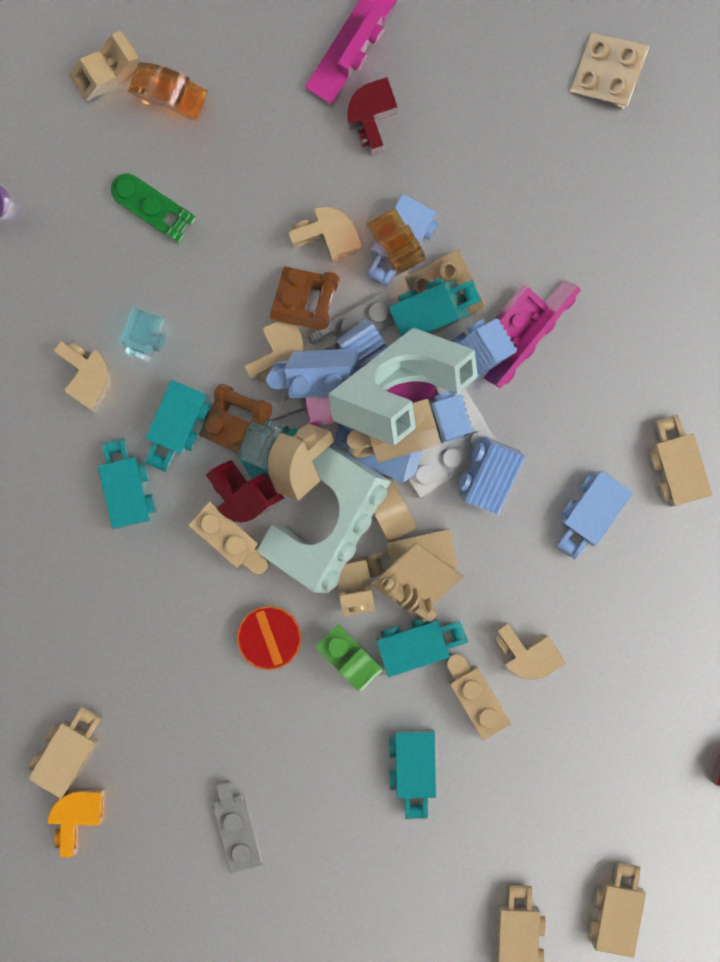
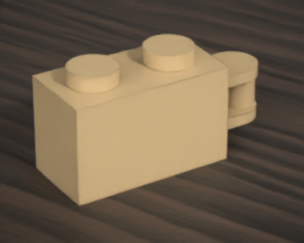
M428 399L412 403L416 428L395 446L357 430L351 432L347 436V444L352 456L364 458L375 454L378 463L440 445L439 434Z
M678 415L656 420L655 426L660 443L652 445L654 452L650 453V460L655 471L659 470L663 483H659V489L663 501H669L670 507L711 496L712 492L694 433L684 434ZM675 429L677 438L668 440L665 431Z
M209 501L188 526L236 568L244 565L254 574L265 573L269 568V561L257 551L260 543L236 522L223 516L218 511V506Z
M450 529L386 543L388 551L366 556L370 577L381 576L386 571L382 570L380 558L389 556L390 564L392 565L415 542H418L452 568L458 567Z
M451 654L450 658L446 660V665L454 679L450 680L449 684L484 741L511 725L479 668L477 666L470 668L461 654Z
M82 706L72 723L66 720L60 726L54 724L45 739L49 743L43 754L38 752L28 767L32 771L28 780L62 799L70 790L99 741L92 735L102 718ZM80 720L90 726L87 732L77 727Z
M617 862L613 882L603 881L602 889H597L594 908H598L596 921H591L588 939L592 940V945L596 951L635 957L646 897L645 891L638 887L640 866ZM621 877L631 878L630 886L620 884Z
M509 885L508 905H499L496 962H544V949L539 948V936H545L546 919L545 916H540L537 906H532V886ZM514 898L526 899L525 906L514 905Z

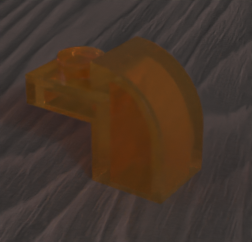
M139 62L127 92L151 105L165 106L190 120H197L208 90L189 81V77L175 70L153 63Z
M396 208L367 223L368 229L381 249L387 264L396 276L426 260L421 245L409 225H405Z

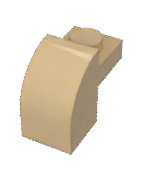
M119 31L111 34L100 51L80 58L68 75L84 100L87 101L108 92L129 78L136 71L133 64L139 57L133 45L127 40L123 32Z
M315 208L314 212L317 222L312 223L310 219L301 221L293 225L294 230L288 232L293 249L324 238L332 262L362 251V245L353 222L345 213L335 208Z
M277 321L263 328V332L273 352L244 366L251 380L258 378L259 382L266 380L275 362L288 361L293 351H304L303 340L297 325Z
M60 341L54 352L79 370L64 392L89 410L95 412L110 390L112 375L109 364L95 349L88 359H85L84 357L88 352L73 341H71L69 346Z
M308 423L299 429L293 437L284 433L278 436L272 445L268 457V472L277 493L299 501L320 482L312 461L334 442L330 431Z
M381 474L389 479L391 483L387 488L386 498L377 506L373 514L387 541L391 542L417 529V526L393 479Z
M366 556L351 558L342 569L338 583L343 615L349 616L376 611Z
M507 622L496 629L500 635L495 639L505 655L510 652L513 657L503 663L513 674L525 679H540L566 664L549 636L544 635L525 648Z

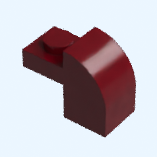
M388 77L360 87L353 94L348 105V128L351 130L362 127L361 130L357 131L363 149L369 148L371 156L382 153L384 149L375 121L396 115L398 110Z
M232 460L213 468L206 474L214 490L224 500L217 507L218 511L234 522L244 523L251 521L270 511L285 499L282 494L276 492L271 478L266 472L246 481Z

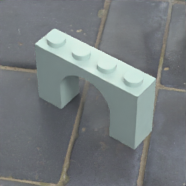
M412 328L329 393L333 421L395 446L416 428L413 405L411 400L386 390L397 384L421 381L458 394L478 377L475 350Z
M333 443L312 461L320 480L331 487L338 499L339 518L333 532L322 542L312 544L288 527L271 524L257 549L262 557L312 592L329 594L339 583L342 569L346 562L355 554L357 542L361 535L370 527L371 517L377 506L386 498L387 488L391 483L389 479Z

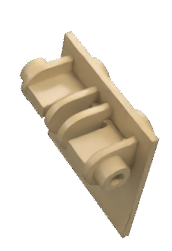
M591 33L570 93L612 102V107L623 110L624 106H628L650 46Z
M459 249L405 277L410 290H416L417 294L427 290L425 284L442 277L444 282L456 280L458 285L474 280ZM478 288L477 291L482 301L467 308L470 315H475L487 307ZM461 291L464 301L467 302L464 291ZM452 323V324H450V325H448V326H445V327H443V328H441V329H438V330H436V331H434V332H431V333H432V335H434V334H436L437 332H439V331H441V330H443V329H445V328H447V327H449V326H451V325H453V324H455V323Z
M415 542L372 584V587L421 621L427 620L430 622L436 616L434 604L463 578V575L418 542Z

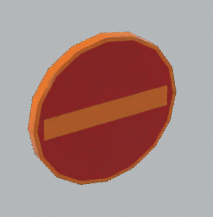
M274 606L259 607L247 614L241 622L237 634L238 647L244 659L254 667L264 670L280 669L289 664L299 652L301 644L300 627L295 618L283 608Z

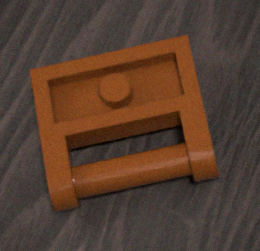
M284 266L271 308L270 319L316 330L327 328L330 319L328 310L332 295L337 290L340 282L338 275L333 272H325L321 275ZM311 290H320L316 309L312 312L306 311Z
M219 384L214 391L215 401L200 430L199 436L251 459L272 414V405L264 400L256 401L234 392V389L226 384ZM230 404L251 412L253 415L251 422L227 413Z

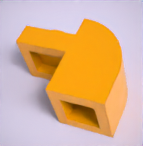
M76 789L67 793L53 806L48 817V824H60V829L56 828L54 838L55 848H60L59 857L73 858L77 853L78 825L100 826L104 821L105 789Z

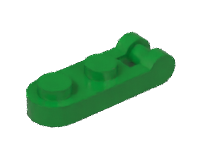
M123 173L118 175L111 184V194L119 205L177 244L183 238L182 232L188 224L192 225L196 219V216L132 174ZM170 213L177 216L172 226L165 223Z

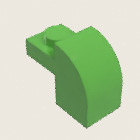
M339 624L315 646L338 672L360 692L384 670Z

